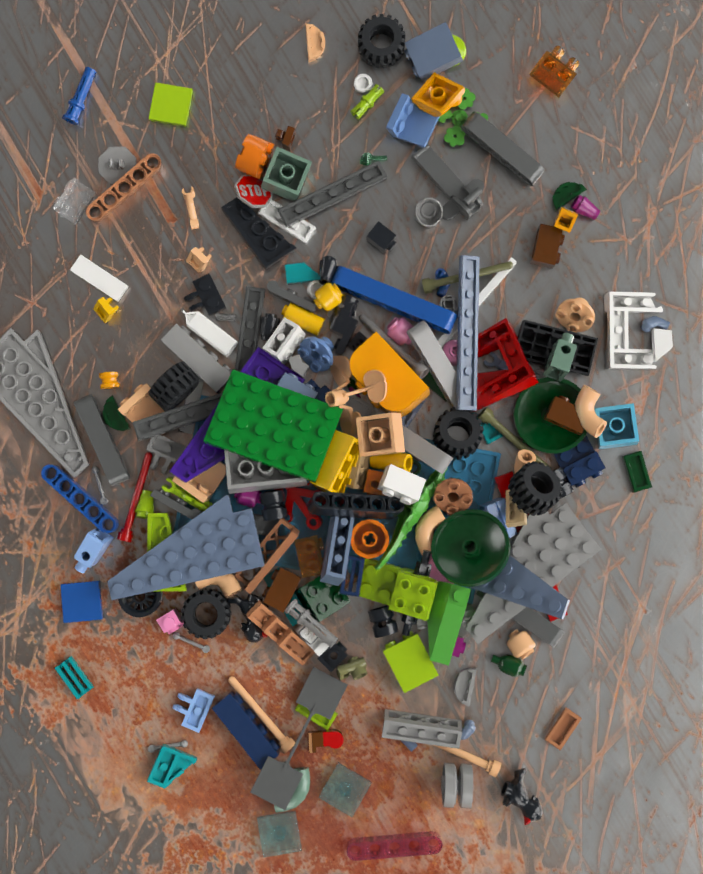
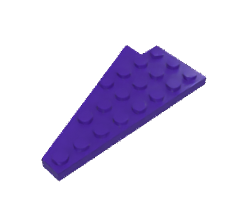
M260 347L255 350L240 371L277 385L284 373L294 374L301 383L305 381V379ZM218 404L169 471V473L184 483H187L225 459L223 449L203 441Z

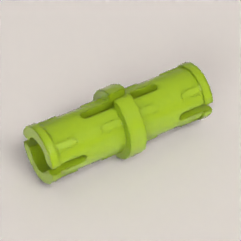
M375 84L366 95L361 97V101L350 111L353 117L357 115L355 118L359 120L368 109L374 106V102L384 93L382 87L378 89L379 85Z

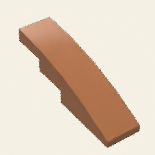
M258 601L245 614L302 666L315 654L314 650L304 639L261 601Z

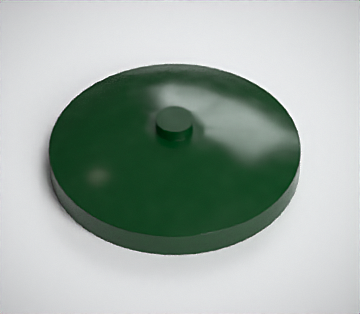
M549 377L538 379L539 383L523 390L515 402L513 420L516 431L520 438L536 451L546 454L568 451L583 440L587 431L583 428V433L577 435L543 418L552 398L555 396L559 397L561 395L570 399L569 402L574 404L575 407V402L581 389L567 379H563L561 382Z
M477 509L456 512L439 525L433 536L431 544L433 562L439 572L454 584L466 587L483 585L497 577L508 562L510 555L508 533L499 519L488 512Z

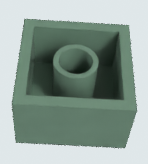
M276 147L261 188L293 202L296 201L312 161Z

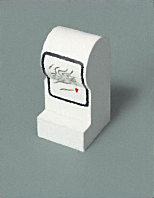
M299 625L295 629L318 656L329 647L305 625Z

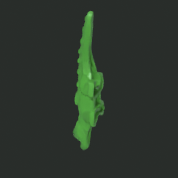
M435 470L426 480L419 501L411 505L404 504L403 511L398 515L391 542L376 564V570L382 568L392 555L396 554V550L402 546V541L407 538L408 532L412 531V527L418 523L419 518L427 511L429 501L434 495L436 486L441 481L446 480L445 472L441 474Z

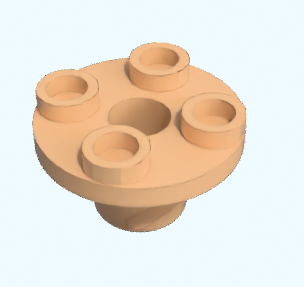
M580 297L563 301L555 314L559 323L567 331L575 333L590 329L595 320V313L587 300Z

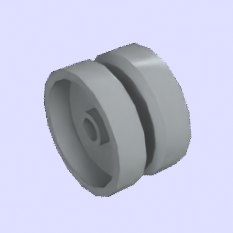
M454 763L443 764L441 777L443 807L453 808L458 795L460 808L471 809L473 801L472 764L462 763L459 767L458 776Z

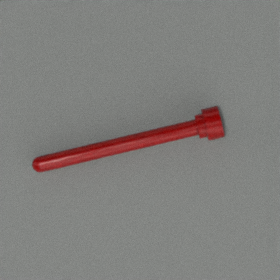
M147 452L144 456L124 528L118 531L116 538L118 540L132 542L133 531H131L152 460L153 455L151 452Z

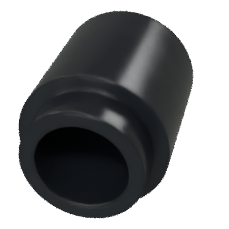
M266 313L265 317H261L259 334L261 335V340L268 341L280 324V318H277V314Z

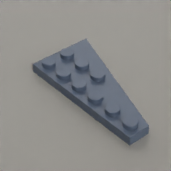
M510 555L505 568L497 577L483 585L469 587L563 620L570 600Z

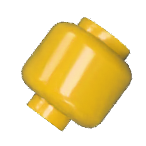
M326 283L315 291L316 299H314V302L319 309L323 308L326 311H330L342 302L341 297L343 294L335 283L333 285Z

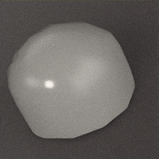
M433 197L423 198L416 204L415 218L421 225L433 227L442 219L443 206Z

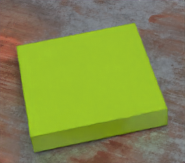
M155 82L149 121L187 127L193 89Z

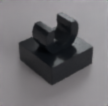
M359 331L347 344V347L354 352L368 338Z

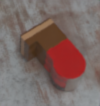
M330 729L328 731L314 730L307 733L309 753H316V747L329 746L337 749L344 742L342 732L337 729Z

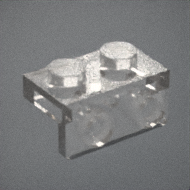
M74 177L72 181L69 180L65 185L63 194L54 201L53 209L76 225L97 194Z

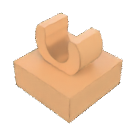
M203 247L199 249L193 248L186 259V262L199 274L205 270L212 256L210 254L205 256L203 254Z

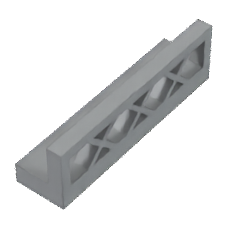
M385 709L382 738L459 749L462 736L461 720Z

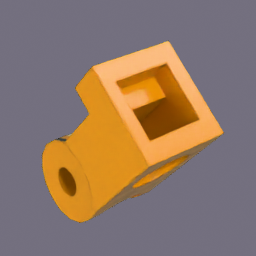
M561 207L554 221V227L570 233L578 214Z

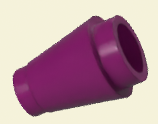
M578 195L571 205L574 212L593 220L600 214V210L586 196Z

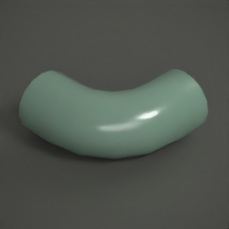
M309 767L294 768L303 773V776L286 810L274 805L276 813L296 808L305 800L310 790Z

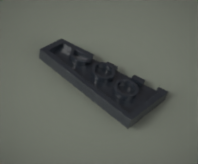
M238 197L221 207V210L265 270L296 250L297 247L292 243L290 244L284 239L283 235L271 228L270 224L257 216L256 212L239 200Z

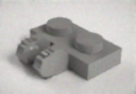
M162 435L152 437L146 450L156 454L150 468L155 470L160 458L163 457L167 459L161 471L165 475L171 462L176 463L186 449V446Z

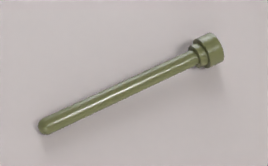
M508 261L479 269V277L513 268V263ZM459 274L437 280L430 278L422 279L425 294L432 293L437 287L459 282Z
M485 407L480 412L477 418L481 419L482 423L491 424L519 450L527 449L532 451L494 418L495 415L489 407ZM535 454L537 463L541 462L544 463V466L548 465L538 455Z

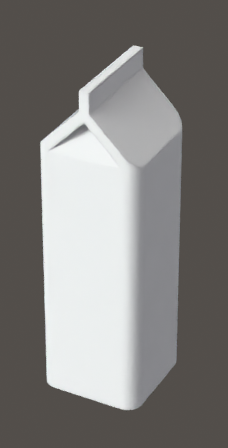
M183 310L182 312L186 316L187 327L228 358L238 345V342L199 311L186 313Z

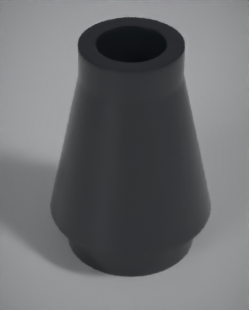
M324 256L319 262V283L321 285L330 283L338 267L337 260L334 257Z

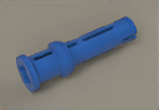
M85 67L75 95L68 101V109L66 114L62 116V119L73 125H78L80 113L85 109L84 101L97 73L94 69Z

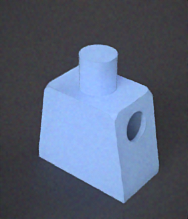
M98 528L88 532L74 555V558L78 561L74 568L80 573H85L87 568L96 565L114 537L109 533L102 532Z

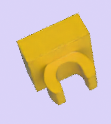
M104 297L100 298L93 308L104 323L110 321L119 308L118 306L114 308L110 306L112 298L107 300Z

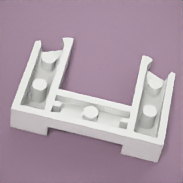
M607 292L604 294V313H607L605 369H656L657 366L652 365L653 352L651 349L628 348V313L663 312L662 306L655 308L651 297L656 295L655 293Z

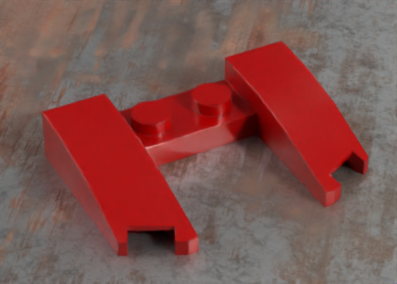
M507 318L478 334V358L500 349L509 369L508 372L477 389L481 395L487 393L490 396L489 400L491 402L512 396L539 383L518 342L516 332Z

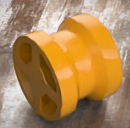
M118 372L99 373V378L102 381L100 389L119 388L120 385L117 382Z

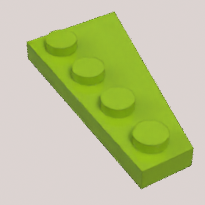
M148 513L147 552L173 534L168 513ZM186 584L156 591H187Z

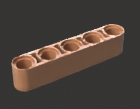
M154 153L145 156L87 207L86 215L93 222L102 221L160 171L162 167L160 157ZM156 159L158 161L157 167H149L148 161ZM136 171L143 172V179L135 180L133 178ZM123 183L128 184L130 187L126 193L119 191V186ZM107 196L115 197L114 204H105V198ZM93 208L100 209L99 217H91L90 212Z

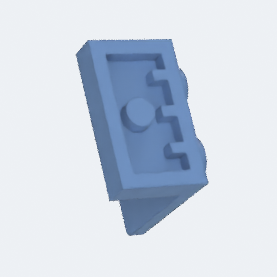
M402 93L386 128L392 137L425 148L439 117H434L420 110L412 102L409 95Z

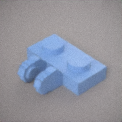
M198 688L193 698L183 693H178L177 697L180 700L190 703L188 709L179 704H174L172 707L174 710L185 715L181 726L199 733L215 695Z

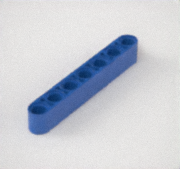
M342 266L337 267L330 282L332 285L335 283L345 293L415 322L425 321L430 328L445 334L451 333L458 318L456 313Z

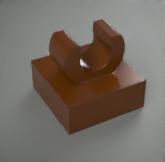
M291 126L287 127L286 132L277 129L275 137L276 140L282 142L283 149L291 150L296 130Z

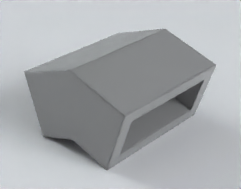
M300 354L288 358L292 370L304 378L310 368L302 362Z

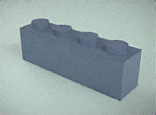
M330 516L320 582L339 586L345 580L354 517Z

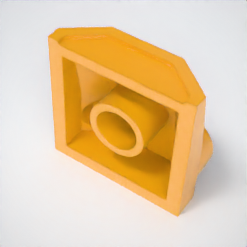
M433 73L411 100L420 110L434 117H439L451 107L461 104L465 88L437 73Z

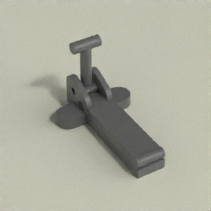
M428 144L425 148H419L411 156L413 161L449 200L443 205L442 218L444 220H451L461 213L468 221L472 215L482 208L483 202L479 195L483 193L484 183L481 180L474 179L464 186Z

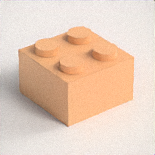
M401 413L356 417L360 457L405 452Z

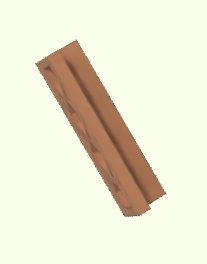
M284 518L279 519L260 543L261 548L263 547L264 550L262 554H264L265 566L258 567L257 572L255 568L252 569L253 577L250 580L241 575L243 571L236 572L234 575L246 585L244 590L249 594L254 591L299 535L300 531ZM281 524L290 530L287 535L278 536L277 529ZM276 540V549L266 550V542Z

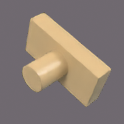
M506 490L507 527L527 525L528 514L524 513L522 509L519 510L517 508V504L513 503V498L509 496L508 492L511 490Z

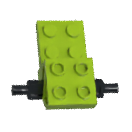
M423 550L422 559L416 562L415 570L406 567L401 568L388 563L379 570H376L375 566L378 560L365 558L359 596L389 605V610L402 613L401 621L404 622V627L401 634L405 636H410L411 627L416 625L418 619L424 621L429 619L438 581L429 576L432 565L429 564L431 551Z

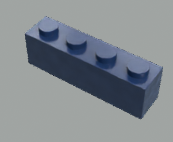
M231 691L218 701L212 709L261 770L268 756L275 759L279 755L280 751L278 749L280 746L274 739L270 740L266 735L268 733L266 728L261 723L258 724L254 718L256 716L252 710L244 707L242 704L244 701L241 696Z

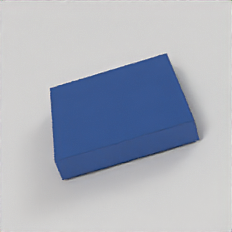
M100 581L60 584L63 623L103 619Z

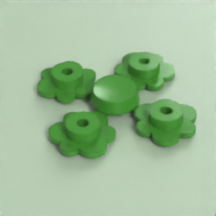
M465 88L462 102L458 105L461 110H456L453 113L448 110L438 119L440 123H445L446 119L451 118L452 123L455 125L453 128H448L446 130L447 134L444 136V141L450 143L451 147L461 146L465 141L464 137L466 134L464 131H461V126L468 119V115L463 110L467 107H472L473 101L476 98L475 94L470 92L468 88ZM485 113L480 114V115H482L486 120H488V115H487V114H485Z

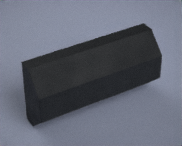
M528 320L522 321L517 337L527 361L546 366L554 344L558 339L562 338L563 333H570L574 336L572 343L577 345L569 372L589 376L598 338Z

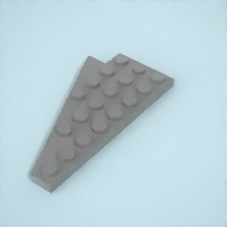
M10 328L0 338V401L59 463L76 478L90 464L42 334L39 330H36L24 341Z
M564 503L551 514L548 511L539 516L537 514L532 516L529 513L527 525L521 527L510 547V556L553 587L602 549L568 505ZM485 593L469 620L466 630L475 642L479 644L526 607Z

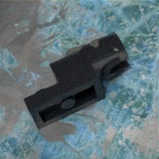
M345 293L341 297L342 302L327 313L330 320L329 330L342 336L341 339H337L334 345V349H336L335 355L338 356L344 354L347 344L350 342L358 325V320L352 317H355L359 301Z

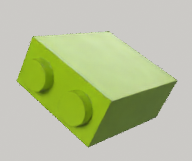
M410 631V636L402 635L403 639L397 642L392 640L385 644L386 648L382 649L404 693L439 676L432 661L429 659V655L418 633H413L412 631Z

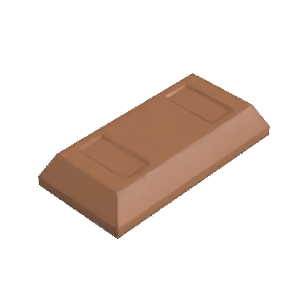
M565 707L544 740L561 751L582 718Z

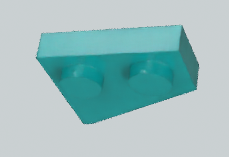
M162 744L148 775L147 782L166 788L175 778L182 775L184 770L192 763H196L197 757Z

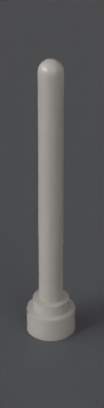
M362 314L359 316V320L373 333L377 332L412 368L420 379H423L430 370L428 366L424 363H417L366 315Z

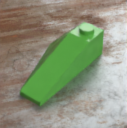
M438 581L429 619L427 620L429 659L431 661L449 666L471 589Z

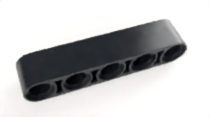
M317 492L307 503V509L311 514L320 516L391 520L403 511L404 503L400 502V499L395 496ZM315 501L320 502L321 506H318ZM334 502H337L340 507H337Z

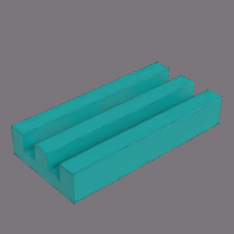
M72 656L55 668L76 699H79L94 688ZM69 662L86 684V689L68 666ZM62 667H64V669L67 671V673L69 674V676L72 678V680L75 682V684L77 685V687L80 689V691H81L80 693H79V691L76 689V687L74 686V684L71 682V680L69 679V677L66 675V673L64 672V670L62 669Z

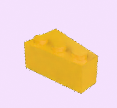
M335 430L316 483L311 481L310 483L322 492L344 493L347 484H351L352 479L349 478L352 467H356L360 454L358 440L353 436Z

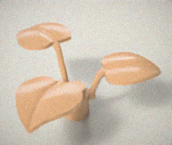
M343 355L333 356L334 361L330 370L339 387L327 392L325 401L329 407L337 406L343 409L340 417L342 432L357 439L356 417H361V414L357 411L353 412L352 407L345 406L344 404L349 400L350 395L367 391L371 401L375 403L383 401L387 394L386 378L381 371L370 370L363 377L365 388L351 392L344 391L342 388L350 383L349 378L353 375L350 370V360Z

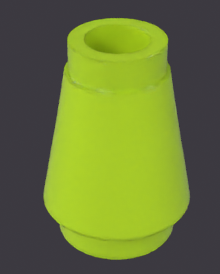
M142 490L135 510L137 518L148 519V513H154V498L150 496L152 491Z

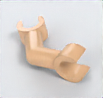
M191 186L190 193H185L183 188L182 194L186 200L191 229H198L199 222L193 200L195 197L194 188Z

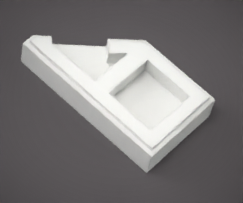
M652 329L653 362H657L672 349V330Z

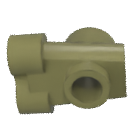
M358 656L352 657L347 661V664L336 667V673L340 681L352 675L354 680H357L368 674L366 670L367 664L363 657L360 659Z

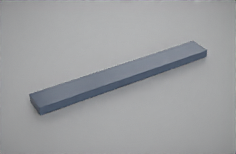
M459 256L456 410H477L479 256Z

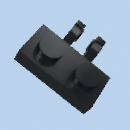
M209 273L192 281L197 291L185 296L184 300L189 302L200 296L202 302L192 305L189 308L190 312H195L205 307L208 315L211 316L226 309Z

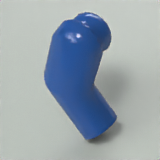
M439 268L435 272L436 279L449 277L443 268ZM450 284L439 287L436 295L444 297Z

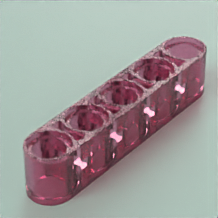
M433 831L358 837L348 841L347 856L353 861L432 855L439 853L443 844L440 835ZM431 839L438 840L436 846H429L428 842ZM414 840L419 845L416 848H411L409 843ZM397 842L400 846L392 850L389 848V845ZM372 844H378L380 846V849L378 851H372L370 850V846ZM356 845L361 850L358 853H353L350 848Z

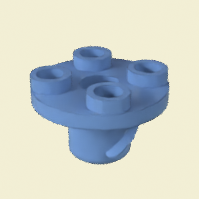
M306 337L300 343L297 353L298 355L300 354V357L303 358L313 372L326 371L333 365L332 351L334 350V345L329 338Z

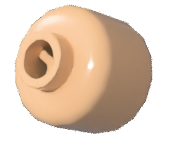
M517 629L508 635L510 639L506 645L515 658L523 660L535 652V642L527 631L519 632Z

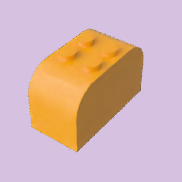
M377 332L353 352L350 358V370L357 382L355 385L358 389L366 387L363 377L370 370H379L386 378L387 394L385 399L378 403L370 400L371 404L377 409L381 408L385 413H401V417L412 412L430 395L429 387ZM367 391L361 392L364 396L368 394Z

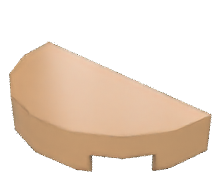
M305 23L308 62H312L323 54L326 41L324 33L313 24Z

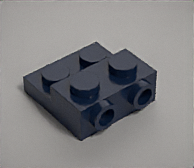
M587 435L574 448L562 453L552 454L558 466L562 467L565 472L566 481H569L572 486L575 485L576 488L585 484L586 478L592 476L594 479L602 475V470L606 468L598 452L591 445Z

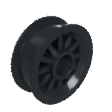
M147 592L143 601L138 600L136 595L120 598L118 601L123 611L128 615L145 617L159 608L163 592Z

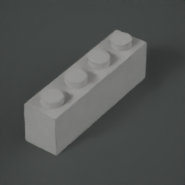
M176 323L161 341L219 394L225 388L232 370L226 364L221 366L217 362L219 358L212 351L206 352L203 349L205 345L198 338L194 340L189 336L191 333L189 329L184 325L180 327Z

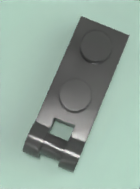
M274 280L267 283V289L271 295L315 313L317 305L314 304V300L306 296L303 299L297 296L298 293L289 288L286 291L280 288Z
M162 488L160 490L154 489L150 495L190 519H194L203 512L199 509L189 508L186 506L187 502L179 497L176 500L170 497L171 493L165 492Z

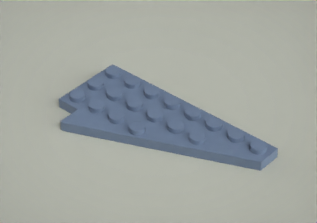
M225 495L108 580L111 600L265 566L252 508L233 512L230 496Z

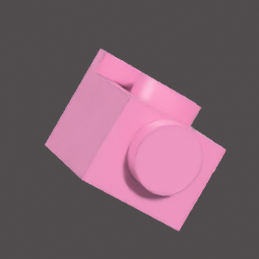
M176 608L156 620L164 633L168 632V634L178 630L184 624Z

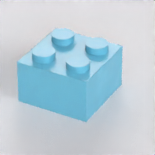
M634 403L594 409L596 415L607 422L604 431L597 437L599 450L632 446L639 443Z

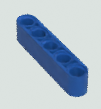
M50 464L43 467L41 470L42 478L99 530L104 533H113L119 528L118 519L57 465ZM54 468L56 475L51 479L48 476V471ZM65 481L70 483L68 491H64L62 488V484ZM79 494H83L85 498L82 504H79L76 500ZM94 506L99 510V514L96 517L91 515V509ZM107 519L113 522V527L110 530L105 527Z

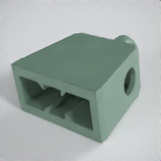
M563 333L562 338L558 339L554 344L543 376L561 382L569 373L577 345L572 343L574 339L572 334Z

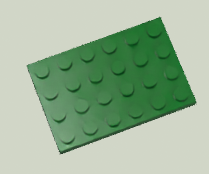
M232 369L203 441L212 446L316 483L343 409L336 406L329 407L328 403Z

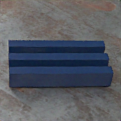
M348 556L345 580L341 583L339 594L359 597L365 558ZM349 560H353L348 591H344ZM360 561L356 592H352L356 563Z

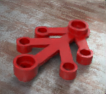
M299 487L285 488L287 490L285 505L290 516V520L287 521L290 523L293 520L292 511L295 501L307 519V527L312 530L321 527L323 523L322 517L311 514L301 496L312 498L316 492L322 491ZM311 519L316 520L315 526L310 523Z

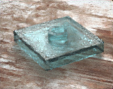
M338 762L322 789L319 798L353 817L372 782Z
M296 810L257 817L263 858L302 851Z

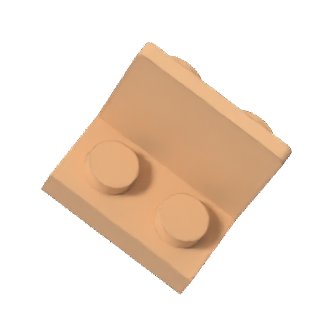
M219 462L187 483L182 482L175 476L172 481L204 503L210 500L226 476V465Z

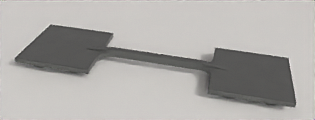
M313 667L296 700V703L308 708L310 714L287 760L280 762L268 756L250 793L286 810L303 776V773L291 768L289 762L312 716L320 714L331 720L348 684Z

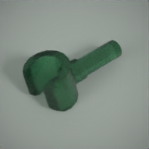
M366 152L361 156L360 164L368 166L371 160H387V155L375 156Z

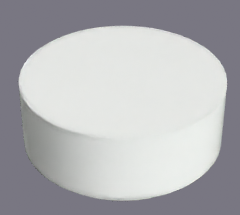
M367 74L357 75L354 79L355 91L359 94H367L372 89L371 77Z

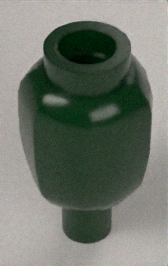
M493 655L491 662L497 664L503 673L512 677L524 676L527 665L523 664L520 658H515L511 655H503L501 657Z

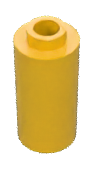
M293 303L286 304L281 312L283 318L289 319L299 325L301 329L316 336L320 333L325 322L324 318Z
M406 453L370 456V466L374 469L385 470L388 465L392 464L410 472L413 466V457L411 454Z

